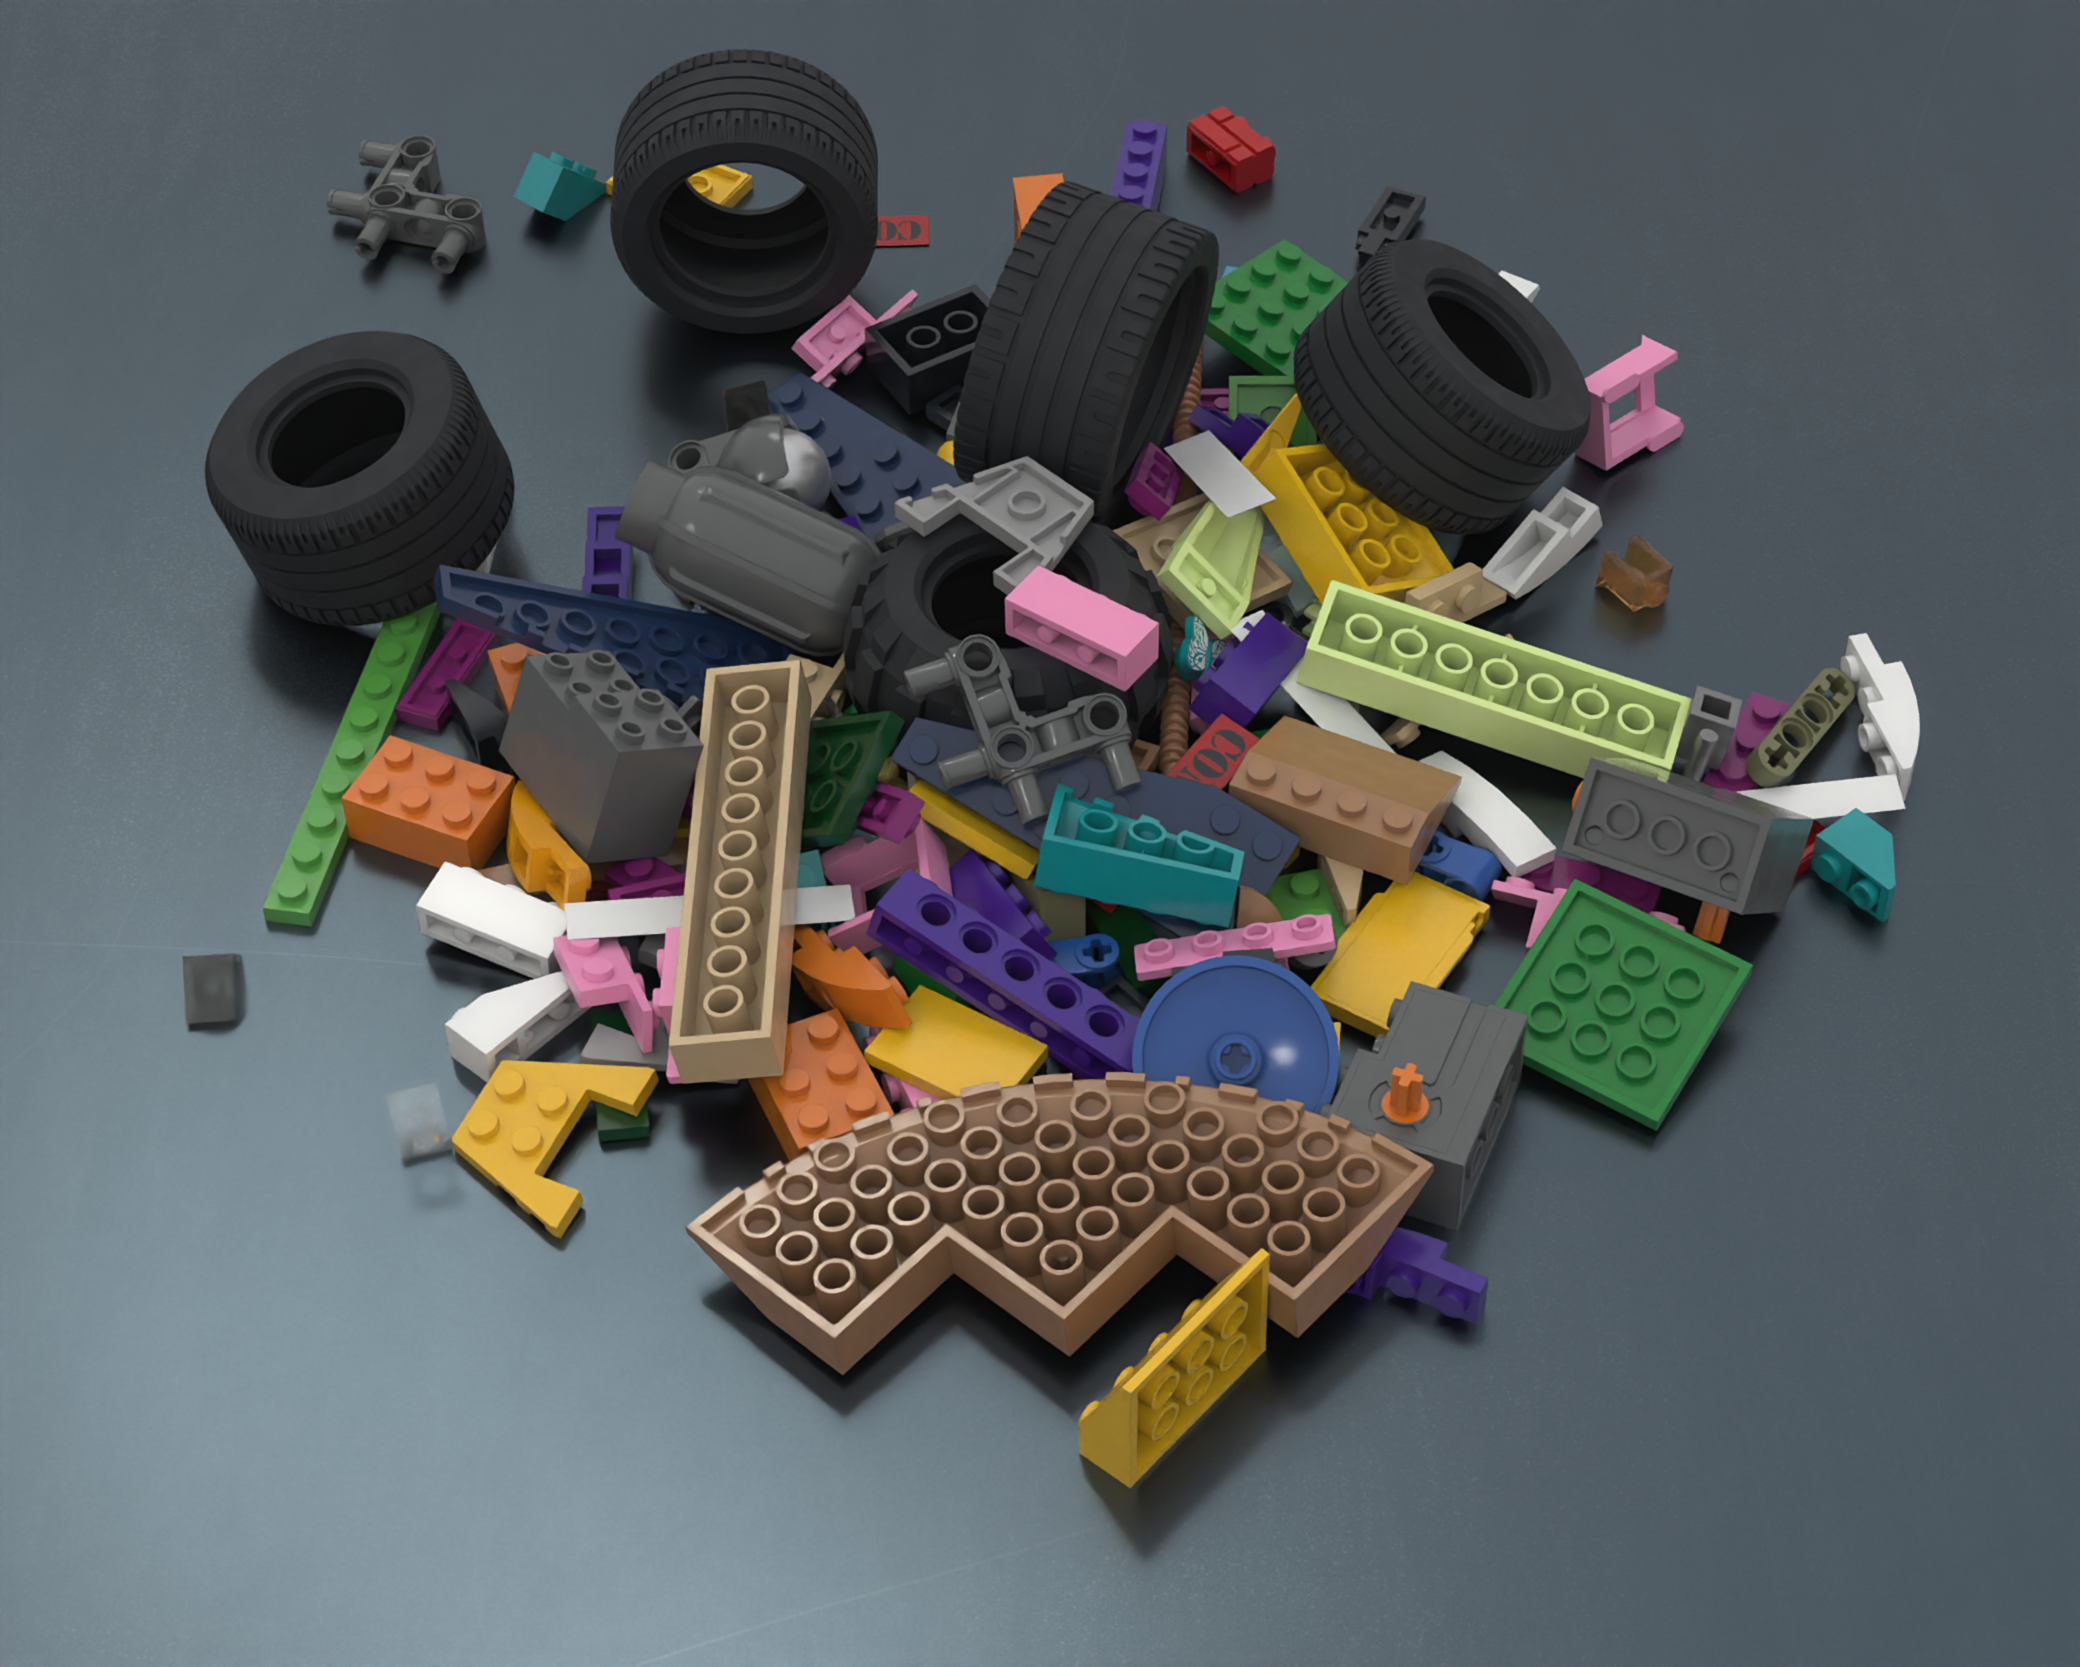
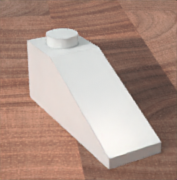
M562 971L483 994L467 1007L458 1010L445 1023L451 1056L485 1082H488L501 1060L525 1061L591 1007H579Z

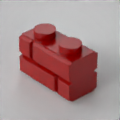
M1221 106L1210 111L1207 116L1203 114L1189 121L1187 125L1186 151L1237 194L1251 188L1254 183L1258 185L1272 178L1276 156L1275 146L1268 137H1261L1250 128L1244 117H1236L1226 107Z

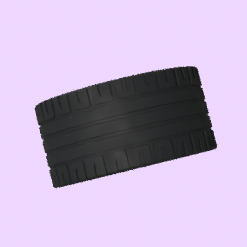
M1062 182L1052 188L1032 213L1028 223H1026L1021 232L1020 238L1017 239L1012 254L1009 255L1004 271L1001 273L996 284L995 292L992 294L988 310L985 312L981 329L975 341V348L971 354L969 368L964 379V387L960 396V405L957 411V421L954 430L953 458L955 471L959 478L966 483L973 482V474L1028 456L1094 501V515L1090 519L1091 523L1107 526L1111 530L1115 529L1133 507L1128 501L1129 495L1124 491L1138 455L1150 441L1162 451L1187 390L1186 388L1204 337L1216 287L1215 283L1219 266V244L1214 233L1075 182Z

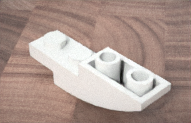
M1867 633L1852 635L1848 638L1846 654L1841 658L1840 669L1851 679L1858 696L1860 710L1864 715L1863 724L1858 726L1859 743L1865 752L1868 751L1876 764L1877 776L1896 774L1902 798L1905 800L1911 783L1920 735L1916 695L1902 661L1883 664Z

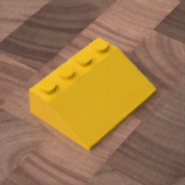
M1325 444L1275 449L1254 474V477L1276 498L1259 505L1260 508L1265 512L1278 533L1281 542L1288 549L1301 570L1304 579L1309 583L1321 604H1323L1331 580L1405 604L1406 592L1454 570L1427 527L1401 515L1374 496L1340 464Z
M1261 1248L1217 1284L1202 1300L1195 1299L1185 1310L1181 1321L1169 1333L1163 1332L1156 1337L1147 1355L1135 1367L1129 1366L1121 1372L1115 1381L1113 1389L1100 1402L1093 1401L1086 1407L1078 1422L1081 1455L1131 1488L1266 1350L1270 1253Z

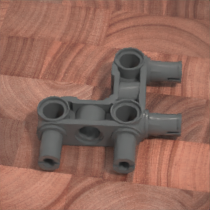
M425 135L410 136L396 145L363 140L358 153L359 158H361L359 161L360 165L383 168L373 186L365 194L341 191L336 188L331 189L328 194L327 207H330L328 209L330 215L360 219L365 224L361 234L356 238L354 246H356V253L367 260L375 259L387 239L437 248L431 256L433 267L439 272L451 273L454 271L463 253L481 249L487 240L482 206L477 199L453 194L445 196L433 194L441 176L435 141Z
M981 634L970 635L963 639L959 645L948 648L946 652H943L944 658L903 671L912 699L954 685L955 689L959 688L979 743H977L976 749L937 762V768L946 790L985 776L989 780H998L1003 786L1009 787L1022 824L1027 826L1047 819L1049 816V810L1036 775L1040 773L1039 771L1095 752V754H1101L1115 793H1122L1142 784L1128 745L1132 741V732L1126 719V707L1122 700L1113 694L1099 693L1069 701L1067 708L1038 718H1034L1032 715L1027 716L1025 712L1019 711L1010 687L1011 673L999 647L990 637ZM975 651L982 652L988 656L991 664L982 671L971 670L964 662L966 655ZM1096 710H1108L1116 718V725L1111 729H1099L1093 725L1090 715ZM1005 742H1016L1023 748L1025 755L1017 762H1008L1000 757L998 747Z

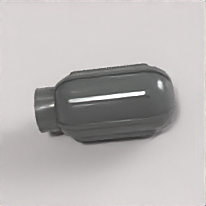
M653 459L647 463L634 486L619 520L614 537L648 553L654 573L665 586L680 596L795 650L816 657L834 656L843 652L844 631L857 585L869 564H875L881 555V550L874 541L857 528L736 471L719 466L697 467L683 474Z

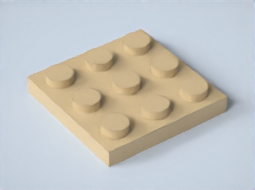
M1205 493L1171 506V509L1160 521L1149 515L1113 530L1137 550L1144 570L1152 569L1169 614L1184 630L1186 618L1195 614L1157 575L1170 555L1168 550L1209 501L1210 498ZM1260 547L1253 577L1250 603L1244 613L1287 595L1293 584V581Z

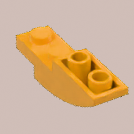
M518 780L512 794L507 835V856L515 876L528 893L546 891L564 911V903L585 902L586 892L590 890L592 882L589 866L567 844L566 838L522 780Z

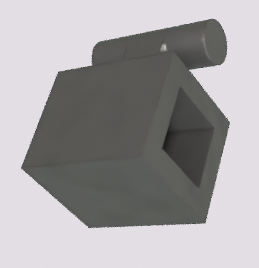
M1698 685L1696 686L1675 755L1688 761L1683 772L1684 777L1700 782L1706 767L1715 770L1719 769L1736 729L1742 700Z

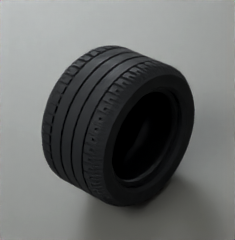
M727 49L725 51L708 52L707 54H700L699 56L683 60L654 77L653 80L642 88L627 109L621 121L615 144L610 227L614 248L625 273H627L639 291L643 292L650 301L654 302L664 311L688 323L721 332L754 334L780 331L812 321L833 309L856 288L865 275L875 251L878 235L877 146L870 123L858 102L849 94L847 89L843 88V85L837 83V80L831 78L829 74L824 73L814 65H809L807 62L800 61L798 58H792L789 55L772 51L766 52L765 50ZM752 163L781 170L805 185L793 197L778 205L763 209L743 210L726 207L707 199L697 192L687 179L702 170L718 165Z
M1426 239L1399 240L1391 242L1378 250L1323 311L1304 329L1295 346L1293 360L1297 395L1308 420L1329 451L1362 486L1386 505L1410 520L1439 532L1449 534H1480L1498 527L1580 447L1588 433L1590 423L1588 388L1576 360L1556 330L1536 307L1503 277L1472 256L1441 242Z
M361 331L333 336L305 346L272 364L254 378L227 408L214 432L205 461V482L211 504L264 592L278 606L290 614L303 620L326 625L360 626L386 622L406 616L436 602L434 576L439 565L476 571L488 557L502 535L511 514L515 494L514 476L509 457L462 367L444 349L430 341L408 334L388 331Z

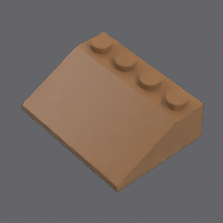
M1284 715L1248 750L1229 783V795L1300 837L1301 840L1297 845L1298 847L1408 885L1461 784L1462 776Z

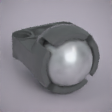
M769 414L753 419L741 428L701 441H683L672 449L668 458V467L683 474L697 467L719 466L736 471L820 512H823V505L827 500L831 487V470L824 451L812 438L799 431L789 415Z

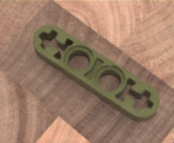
M1835 668L1822 670L1806 686L1746 759V769L1754 782L1765 788H1773L1779 786L1794 772L1853 700L1855 687L1845 673ZM1828 689L1833 693L1829 701L1822 696ZM1803 707L1811 710L1817 716L1819 723L1810 720L1804 713ZM1783 731L1796 739L1799 748L1788 743L1783 736ZM1771 755L1779 759L1773 767L1768 763Z

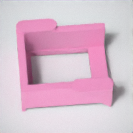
M1642 335L1640 346L1585 378L1590 398V423L1588 433L1580 447L1575 451V455L1607 471L1646 446L1648 450L1655 452L1681 436L1684 430L1681 418L1655 405L1654 374L1678 360L1677 351ZM1634 390L1635 409L1610 424L1609 404Z
M920 819L915 831L909 837L903 838L900 844L883 838L876 839L867 844L864 838L856 837L845 842L844 845L825 851L820 856L823 872L827 879L833 885L850 884L855 918L844 921V923L828 930L829 939L838 948H841L843 952L854 945L862 954L882 946V944L866 935L874 909L867 912L865 892L902 876L908 868L911 870L920 868V876L931 880L941 890L953 897L946 845L923 819Z

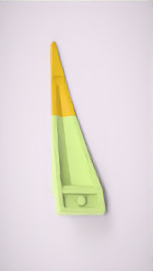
M1297 393L1290 399L1240 461L1253 476L1275 449L1287 448L1302 407ZM1209 499L1168 550L1170 555L1157 577L1222 640L1233 634L1231 630L1238 625L1250 603L1256 561L1267 516L1260 506L1227 518Z

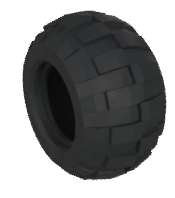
M963 514L956 515L925 537L910 527L888 544L887 551L881 553L875 564H869L857 585L843 636L846 684L850 698L859 715L892 711L902 718L905 722L897 736L898 745L916 717L975 731L959 688L955 689L954 685L912 699L903 671L944 658L943 652H946L950 647L959 645L963 639L970 635L981 634L991 639L1012 637L1006 634L1005 598L1008 595L994 586L993 571L1017 556L1018 552ZM1089 520L1052 572L1065 576L1093 592L1102 594L1110 600L1158 622V659L1124 692L1032 646L999 650L1005 658L1011 673L1010 687L1019 711L1025 712L1027 716L1032 715L1034 718H1038L1067 708L1069 701L1099 693L1113 694L1121 699L1126 707V719L1132 732V741L1128 745L1130 750H1132L1141 732L1148 733L1168 693L1169 675L1173 667V639L1170 631L1171 617L1152 569L1144 570L1137 550L1107 526L1093 524ZM978 651L971 652L964 658L967 667L975 671L985 670L991 664L988 656ZM1096 710L1090 715L1093 725L1099 729H1111L1116 725V718L1108 710Z

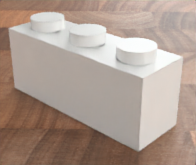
M446 861L444 862L416 905L421 933L533 979L560 971L561 968L554 956L553 937L567 935L565 911L556 902L547 903L527 895L521 888L515 885H503L485 878L473 868H460Z

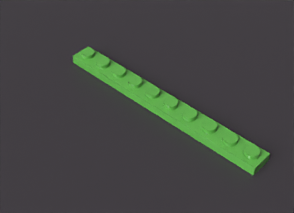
M437 601L406 616L383 622L262 907L265 921L312 927L349 838L341 798L393 731L397 721L395 708L414 680L441 614V611H438Z

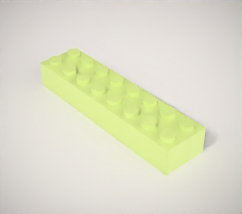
M1335 580L1330 582L1309 639L1296 682L1581 778L1585 777L1591 757L1631 758L1670 772L1692 700L1691 698Z

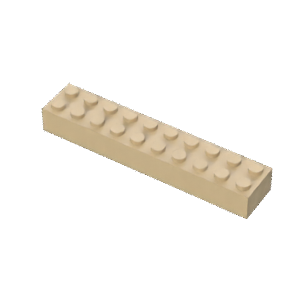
M801 660L706 669L699 738L704 747L696 769L669 1048L683 1084L781 1076L784 1072L812 697Z

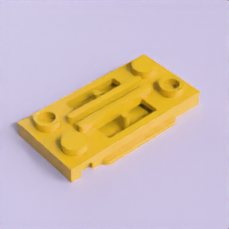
M1417 872L1413 873L1408 885L1393 881L1384 893L1373 895L1356 917V921L1352 922L1338 940L1335 955L1325 964V969L1311 985V988L1321 999L1331 1017L1376 1038L1379 1034L1386 1036L1389 1030L1387 1019L1394 999L1403 1000L1411 981L1439 989L1473 944L1474 937L1489 919L1490 905Z

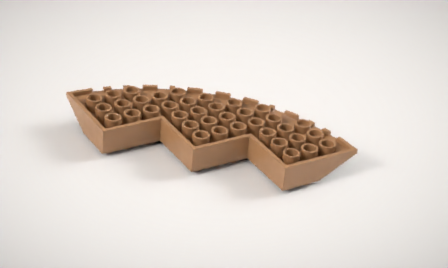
M1106 1072V1079L1073 1080L1072 1073L1034 1076L1033 1083L1000 1088L999 1081L971 1086L960 1089L961 1096L931 1103L930 1097L916 1100L917 1107L889 1117L888 1112L885 1111L851 1124L852 1131L837 1138L826 1141L824 1138L808 1144V1152L794 1158L785 1165L780 1160L762 1171L764 1176L762 1179L746 1189L741 1190L737 1186L686 1226L687 1234L771 1322L842 1375L953 1273L1070 1357L1176 1255L1186 1260L1217 1283H1220L1261 1248L1270 1253L1267 1317L1298 1338L1369 1268L1434 1172V1164L1379 1133L1372 1137L1353 1129L1351 1121L1332 1114L1329 1119L1320 1114L1304 1110V1103L1288 1098L1285 1102L1266 1099L1258 1096V1090L1254 1088L1220 1083L1219 1088L1191 1084V1078L1187 1076H1176L1175 1082L1146 1080L1145 1073Z

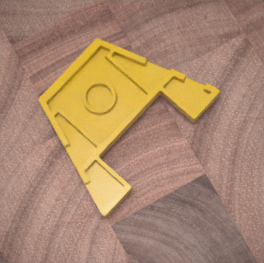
M501 1060L450 1140L457 1153L494 1185L501 1186L515 1198L517 1204L529 1215L532 1213L545 1225L546 1230L553 1236L561 1239L584 1200L579 1190L544 1178L545 1172L590 1101L593 1100L637 1116L659 1082L655 1069L649 1067Z

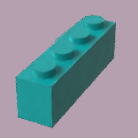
M1057 784L1042 838L1034 882L1035 887L1049 889L1058 894H1073L1096 899L1105 904H1120L1143 909L1157 915L1166 914L1190 919L1203 925H1218L1229 928L1244 851L1187 830L1182 831L1177 836L1167 832L1160 825V820L1143 814L1138 820L1131 819L1113 812L1114 803L1096 797L1093 804L1074 798L1073 788Z

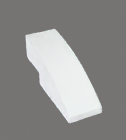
M1562 487L1541 513L1534 509L1483 568L1482 578L1505 590L1507 595L1514 599L1532 591L1566 565L1603 526L1599 507Z

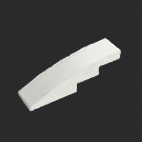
M1443 751L1418 761L1462 776L1461 784L1441 820L1455 838L1464 834L1475 847L1483 848L1494 854L1512 877H1520L1555 860L1557 848L1501 791L1470 767Z

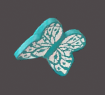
M1197 615L1186 618L1185 639L1176 648L1174 655L1178 673L1188 682L1199 679L1208 666H1212L1215 659L1227 646V643L1217 638L1209 639L1207 630Z

